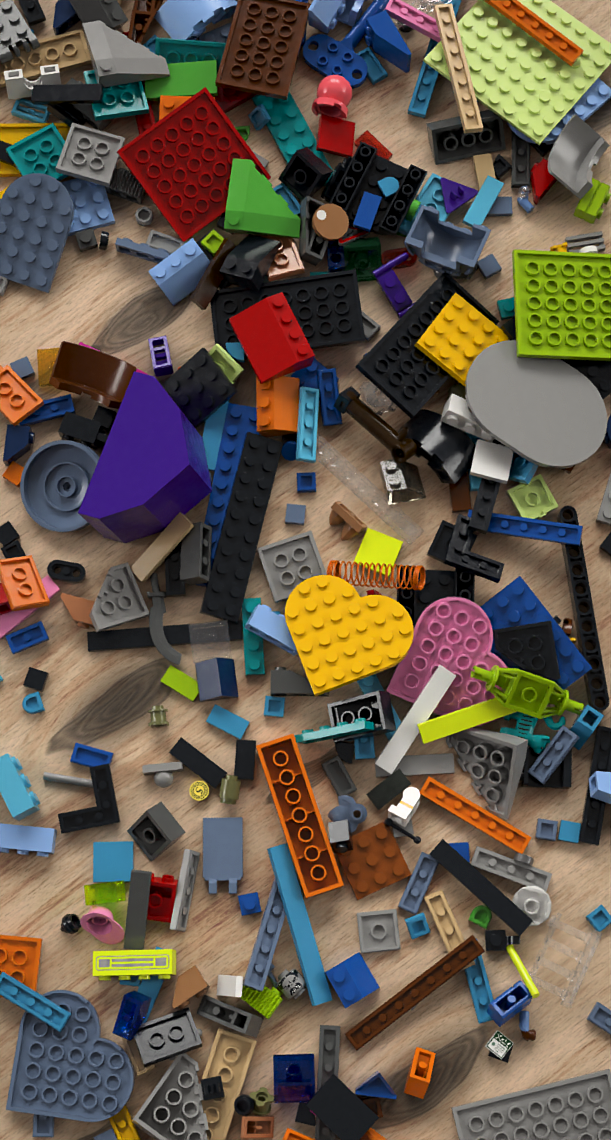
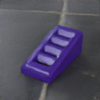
M167 336L148 339L155 376L173 374ZM164 344V346L154 348L156 345Z

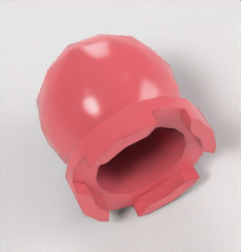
M329 75L321 80L317 87V98L312 104V112L316 116L319 113L320 115L346 119L348 114L347 106L352 99L350 82L340 75Z

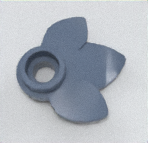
M338 796L339 806L333 808L329 812L328 817L333 822L348 819L353 833L357 829L358 824L365 821L367 810L362 804L356 803L351 796ZM354 811H360L361 816L355 817Z

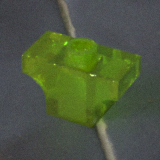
M124 880L84 885L86 906L127 901Z

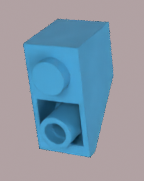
M588 704L583 708V711L581 710L582 713L577 716L569 729L580 737L573 746L578 750L582 748L604 716Z

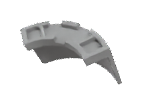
M575 114L567 122L554 142L548 158V171L581 200L593 187L592 165H597L599 159L610 145Z

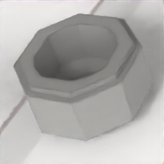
M145 206L138 208L135 213L137 223L142 226L150 225L154 219L151 209Z

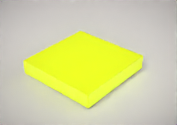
M367 528L354 562L357 565L359 562H362L363 566L366 562L369 566L372 562L375 566L377 563L381 566L385 563L386 566L391 564L393 567L403 541ZM373 564L371 565V571H374ZM379 565L377 566L376 573H379ZM383 566V569H382V575H384V576H385V566ZM391 566L388 569V577L391 573Z

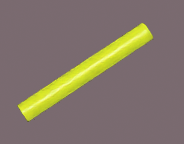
M512 944L506 946V950L531 996L537 998L540 993Z

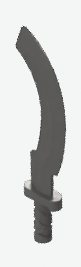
M152 573L150 580L153 593L147 592V597L152 598L153 607L150 608L149 612L150 634L157 650L167 660L179 665L182 654L177 652L168 643L163 630V614L166 613L164 598L167 597L166 592H160L157 573Z

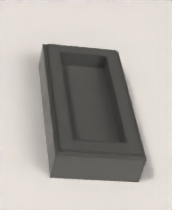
M339 755L321 764L338 796L349 795L357 790Z

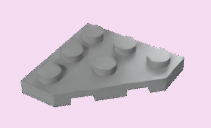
M128 562L113 566L108 570L89 614L96 632L145 618L149 615L148 608Z

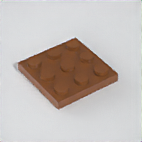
M384 822L353 835V850L345 853H336L357 900L411 876L391 829L385 826Z

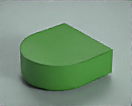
M413 200L405 217L406 220L412 222L420 206V201Z
M480 905L473 909L468 920L487 929L492 913L488 907Z

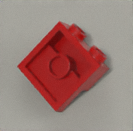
M152 873L147 920L171 923L178 887V880L174 879V876L163 875L161 878L154 877V873Z

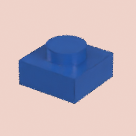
M258 892L238 896L242 916L261 912Z

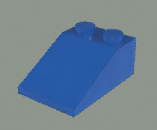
M384 10L367 18L366 34L364 36L367 46H371L375 53L405 73L409 72L412 54L387 11Z

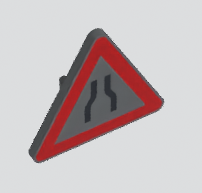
M349 225L347 232L337 240L338 245L352 244L355 240L369 235L370 232Z

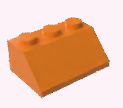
M282 376L260 384L256 377L258 433L264 437L297 433L299 378Z

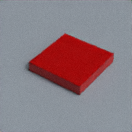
M322 114L319 118L316 150L346 158L352 157L355 123Z

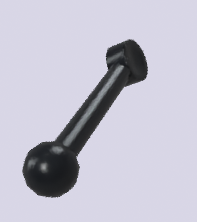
M387 818L384 821L385 826L393 827L413 839L415 844L421 842L419 836L415 837L393 823L392 819Z

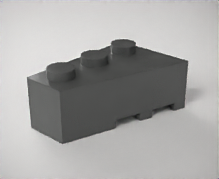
M306 196L301 201L299 256L301 260L316 266L323 259L329 241L324 240V238L315 233L312 227V218L316 210L324 205V203Z

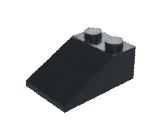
M248 234L227 255L220 273L227 283L259 291L281 242Z
M378 690L327 704L331 728L336 727V723L348 722V724L354 723L355 719L366 718V721L374 723V730L333 738L335 743L396 731L389 692Z

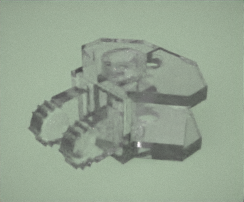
M371 381L363 382L359 388L362 401L380 416L385 412H394L398 407Z

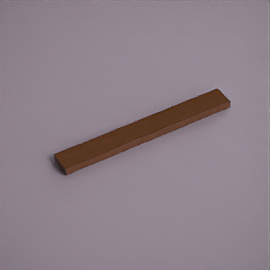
M473 935L350 1029L345 1033V1036L356 1051H358L483 954L485 950Z

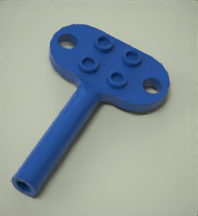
M373 0L342 41H337L325 34L311 36L303 46L305 63L324 77L340 75L350 82L352 89L360 87L367 78L368 66L365 60L354 52V48L366 34L367 18L384 11L389 0ZM312 44L318 46L316 50H310L308 47ZM354 73H360L362 77L360 79H355L352 75Z

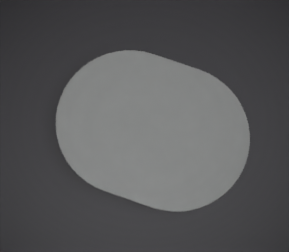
M508 340L487 347L471 364L465 380V397L468 408L471 409L475 417V421L486 433L524 459L542 467L564 469L585 462L600 447L607 429V412L604 401L593 383L563 360L517 357L516 340Z

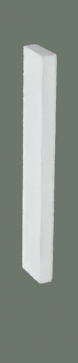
M441 665L438 666L377 758L376 765L390 774L393 773L419 733L417 724L428 720L455 679V674Z

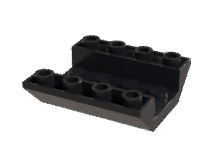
M361 142L329 204L340 206L346 212L349 222L353 223L364 191L381 196L382 200L371 232L378 235H396L428 171L412 164L409 169H406L378 156L377 148ZM386 177H394L399 182V188L394 196L385 199L377 182Z
M401 566V569H400V583H401L402 577H403V568H402V566ZM408 567L406 569V584L409 576ZM413 567V569H412V584H413V572H414V567ZM455 568V571L425 570L426 580L421 591L414 590L413 588L410 590L407 588L397 589V602L409 613L414 628L419 616L426 607L439 599L461 597L474 602L475 575ZM420 571L418 575V584L420 581Z

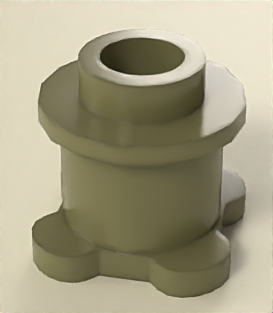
M162 705L152 706V710L148 711L151 717L149 726H169V722L166 721L168 709H164Z
M261 1087L258 1091L251 1092L250 1097L255 1104L253 1113L258 1116L270 1113V1103L274 1102V1096L267 1092V1088Z

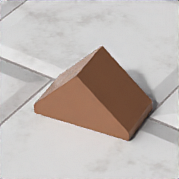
M242 1116L241 1138H273L274 1116Z

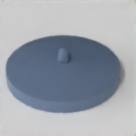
M68 440L53 441L36 450L28 459L20 482L22 502L30 517L40 526L56 532H74L90 525L78 514V511L100 457L86 445Z

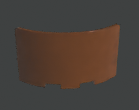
M62 341L49 384L59 390L81 395L83 392L90 395L92 400L109 408L119 409L133 372H136V367L104 352Z

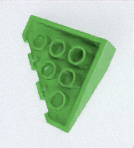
M233 158L225 211V231L227 233L300 238L301 219L289 209V204L283 197L273 190L272 184L268 179L258 172L253 161Z

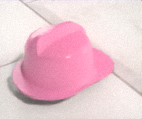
M92 905L89 912L80 919L82 928L103 943L117 944L124 939L123 928L114 921L112 911L106 907Z

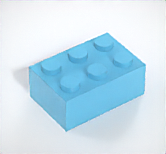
M7 753L0 757V793L12 817L20 821L39 811L38 805L40 801L36 793L30 791L29 787L32 785L28 777L21 773L20 770L23 767L19 759Z

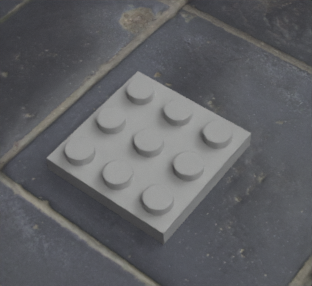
M72 123L56 166V172L109 187L119 160L117 151L124 146L125 138Z
M312 531L257 548L275 603L288 599L293 589L304 580L314 576L327 575Z

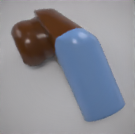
M520 1011L519 1028L525 1041H534L536 1039V1031L534 1029L529 1030V1011Z

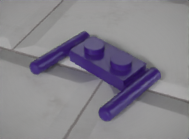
M406 252L372 272L399 319L414 304L394 270H392V268L409 258Z

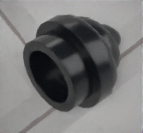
M76 914L65 915L62 918L60 930L70 934L78 932L81 927L79 917Z
M247 1094L238 1096L234 1102L235 1111L242 1116L251 1114L255 1107L254 1101Z

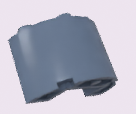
M422 205L404 244L411 255L416 254L418 256L419 262L440 273L446 271L451 276H460L461 273L469 275L479 259L491 230L484 225L473 224L471 232L467 228L454 226L451 222L440 221L439 211L436 208Z

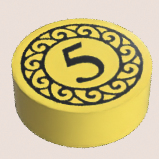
M196 781L190 786L189 792L194 800L203 801L209 795V787L203 781Z

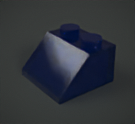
M314 1054L273 1055L274 1103L308 1102L315 1094Z

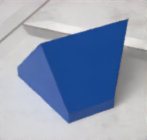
M376 1071L355 1089V1094L389 1099H396L397 1097L379 1071Z

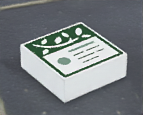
M496 1030L485 1047L502 1060L514 1043L500 1031Z

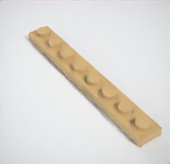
M452 4L434 5L433 11L464 134L482 132L483 124Z

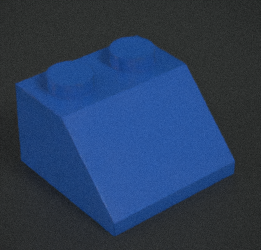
M360 952L325 972L345 1008L380 988Z

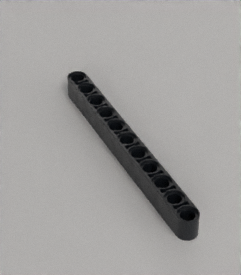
M564 506L557 516V521L559 523L579 525L576 509L572 506ZM569 513L572 518L566 520L562 514ZM581 539L580 546L561 545L579 650L587 661H594L597 664V669H591L584 674L589 706L601 713L609 706V696ZM570 549L576 550L577 553H578V556H576V557L571 556V555L569 554V550H570ZM572 568H578L581 571V575H575L572 572ZM575 587H582L584 589V593H577ZM578 605H585L587 612H581ZM583 623L590 626L591 630L589 632L582 629ZM585 643H592L594 650H587ZM592 680L599 681V689H596L592 686ZM595 699L602 700L604 706L602 708L597 707Z

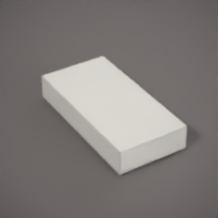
M218 975L216 995L242 996L243 976Z

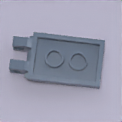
M243 817L203 818V878H205V881H209V894H217V881H229V894H237V880L243 878Z

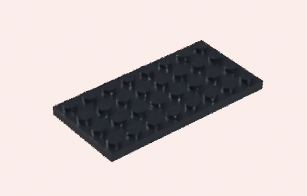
M356 269L262 283L259 291L242 286L220 289L215 292L210 301L215 344H219L227 353L226 343L239 342L229 322V318L259 301L283 292L312 350L366 342Z
M446 271L355 366L411 419L451 376L414 346L451 297L457 293L495 325L500 322Z

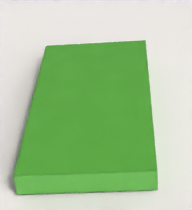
M216 60L167 64L170 76L145 80L147 101H159L160 95L194 96L205 87L212 96H218V86L215 85L217 78Z

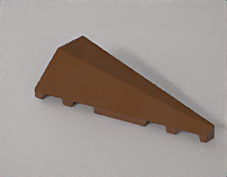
M163 0L134 1L128 34L130 40L141 44Z

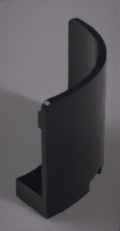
M421 409L397 432L399 433L405 426L408 427L409 430L405 439H412L416 443L417 453L415 456L418 458L423 456L429 461L427 465L436 473L442 483L455 484L471 468L476 445L463 430L442 422V415L430 410Z

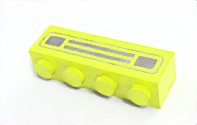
M176 950L93 951V976L99 977V981H111V977H119V980H131L132 976H138V980H151V976H158V979L165 980L170 979L172 975H176Z

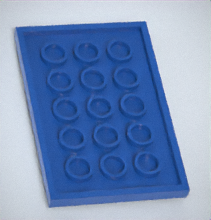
M521 576L481 606L487 614L493 630L545 621L552 622L561 679L552 681L563 690L592 669L588 661ZM493 636V644L490 652L497 655L505 663L507 668H516L525 671L517 664H515L512 660H510L505 655L496 650Z

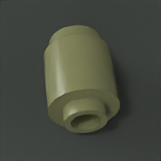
M226 775V778H222L219 793L221 803L236 804V800L239 799L241 781L237 780L238 776Z

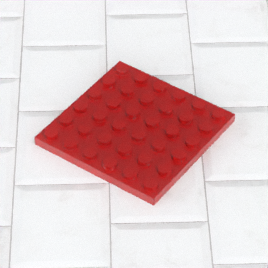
M206 87L117 151L119 157L183 242L187 241L226 211L233 158L252 160L258 172L268 180L271 179L269 173Z

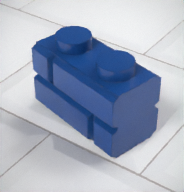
M518 981L513 987H510L489 1004L487 1013L501 1027L527 1007L533 997L523 982Z

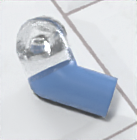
M526 185L518 190L517 201L527 213H530L534 206L528 200L531 188Z

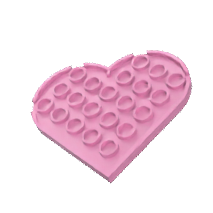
M461 597L442 598L426 607L414 627V639L408 654L398 663L386 692L414 704L438 666L441 665L455 674L456 677L434 709V713L442 716L495 698L491 692L486 690V682L470 677L475 665L488 671L494 665H498L499 668H507L497 655L490 652L493 644V629L484 610L471 600ZM495 684V687L502 691V688Z

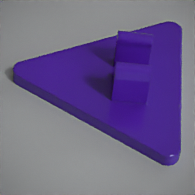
M446 178L440 179L447 214L452 213L478 194V191Z

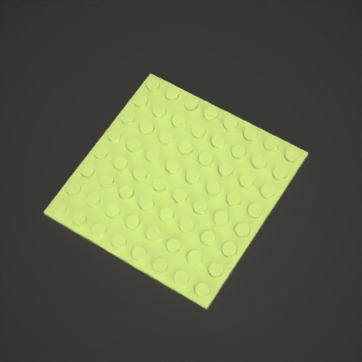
M478 0L457 23L476 100L540 145L610 66L611 43L550 0H517L584 50L577 61L570 66L484 0ZM440 41L423 59V62L451 81Z

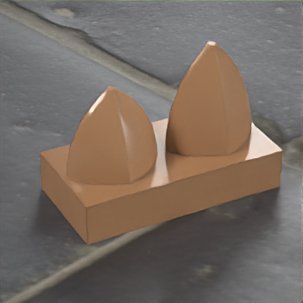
M337 501L331 506L332 511L329 516V524L338 525L346 521L341 531L342 541L355 537L368 527L341 501Z

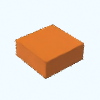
M12 461L2 476L19 488L24 467Z

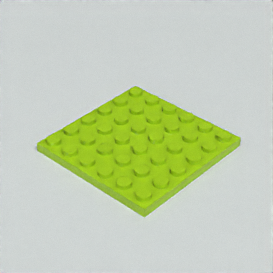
M514 249L512 252L517 357L611 361V254Z

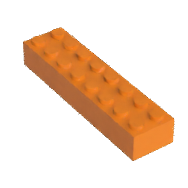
M294 734L257 745L256 750L305 899L343 887L344 884Z

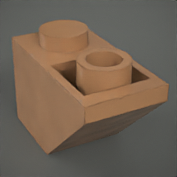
M196 965L178 976L172 1002L174 1009L177 1007L180 1010L190 1004V998L193 996L199 998L207 992L205 988L209 985Z

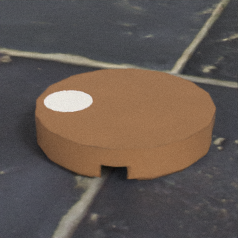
M324 204L314 213L312 227L315 233L324 238V240L336 241L347 232L349 219L346 212L340 206Z

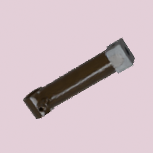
M352 386L339 394L334 407L342 414L347 412L391 451V455L396 462L404 463L417 453L416 443L412 439H405L408 434V427H403L398 433L359 399L361 394Z

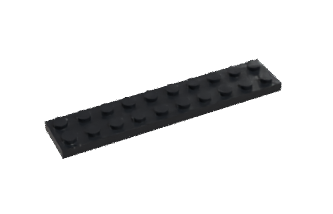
M251 432L246 433L211 567L209 582H207L200 609L201 614L238 623L283 442Z

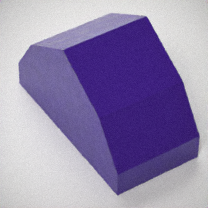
M135 371L78 511V514L104 538L124 544L164 531L179 512L185 515L212 492L202 436L154 376Z

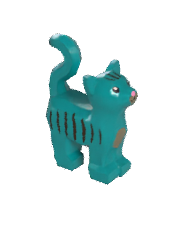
M521 712L504 716V720L515 719L517 723L515 728L501 727L500 733L527 739V746H530L535 754H541L546 748L547 743H550L549 736L533 734L539 720L538 718ZM551 716L542 718L552 730H559L566 722L563 716L559 718L557 723L553 721Z

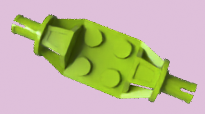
M475 665L473 667L474 671H471V678L486 682V690L491 692L504 707L538 719L553 715L560 716L564 710L577 715L582 713L579 710L583 711L584 704L569 699V691L563 690L552 680L516 668H499L498 665H494L490 671ZM495 684L501 687L502 691L496 688ZM548 703L554 704L555 707H547Z

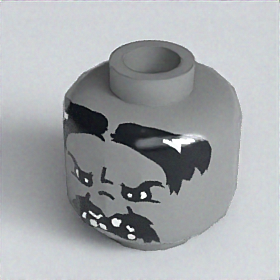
M285 969L278 976L280 981L277 983V988L287 999L294 998L296 1000L307 989L304 977L296 969L290 971Z

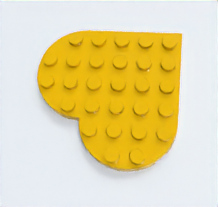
M319 575L304 580L293 589L286 602L285 619L315 697L394 667L406 657L413 643L414 628L412 619L399 602L382 595L360 597L351 584L336 576Z

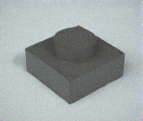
M93 228L75 233L81 252L98 247Z

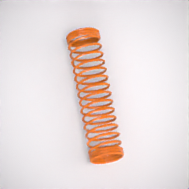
M331 560L327 567V575L332 576L333 570V575L341 578V567L344 562L345 573L343 580L346 578V581L349 583L351 579V585H360L361 587L372 586L374 588L377 586L381 588L383 586L384 588L389 587L391 589L394 587L396 589L407 588L408 590L413 588L414 590L421 591L426 580L425 568L419 565L416 567L413 565L411 569L409 565H406L404 569L402 564L398 568L397 564L392 567L391 564L386 566L383 563L381 566L377 563L375 566L372 562L369 566L366 562L363 566L362 562H359L357 565L356 562L351 564L348 561L346 564L345 561H342L340 564L338 560ZM348 563H350L351 569L349 580L347 579ZM354 563H355V564H356V576H355V580L353 581V566H354ZM361 564V565H362V575H361V579H360V582H359L358 571H359V565ZM367 564V566H368V574H367V579H366V582H365V579H364V569H365V565ZM373 564L374 573H373V579H372V581H371V579H370V569H371V565ZM379 565V578H378V581H377V580H376V569H377V566ZM383 566H385V578H384V581H382V569H383ZM391 566V577L388 582V569ZM395 566H396V567H397V577H396V581H395V583H394V569H395ZM401 566H402V568H403V577H402V581H401V583H400V569H401ZM408 567L409 576L406 584V569ZM413 567H414V572H413V584H412V569H413ZM420 571V581L418 584V575Z

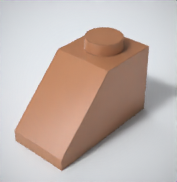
M61 593L60 597L77 626L83 629L94 628L89 614L95 601Z

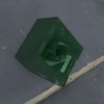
M379 237L360 238L343 245L344 271L356 269L358 282L375 281L376 278L372 272L382 266Z

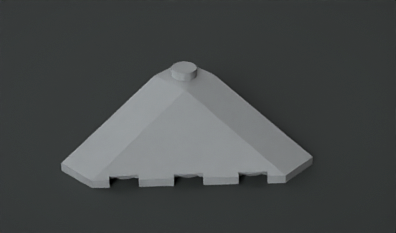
M102 21L82 23L97 84L109 87L170 76L166 58L154 54L147 47L138 42L135 43L128 36L111 29Z
M474 727L446 736L448 747H454L459 756L456 760L464 772L468 771L474 780L471 784L478 796L483 795L488 803V806H486L487 811L497 817L509 819L526 759L528 740L511 734Z
M186 1053L178 1055L133 1118L132 1123L155 1140H208L206 1130H209L206 1113L203 1114L201 1102L204 1100L203 1091L197 1077V1071H199L198 1062Z

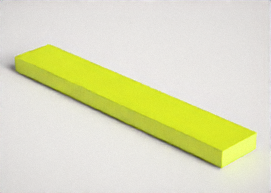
M495 697L419 723L417 727L422 742L425 744L518 711L504 707Z

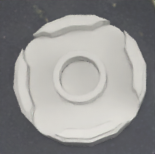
M537 886L520 888L512 899V902L533 920L529 926L540 925V923L545 922L549 918L551 900L542 888Z

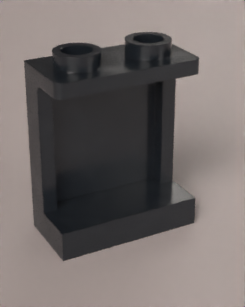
M527 746L526 759L519 782H522V787L571 788L572 749L547 782L542 784L528 773L541 754H535L533 749Z

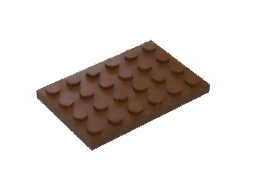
M238 0L215 85L287 100L308 22V9L311 4L295 0Z

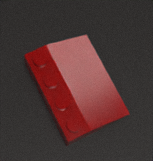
M283 292L267 297L229 318V322L260 384L311 366L315 355Z

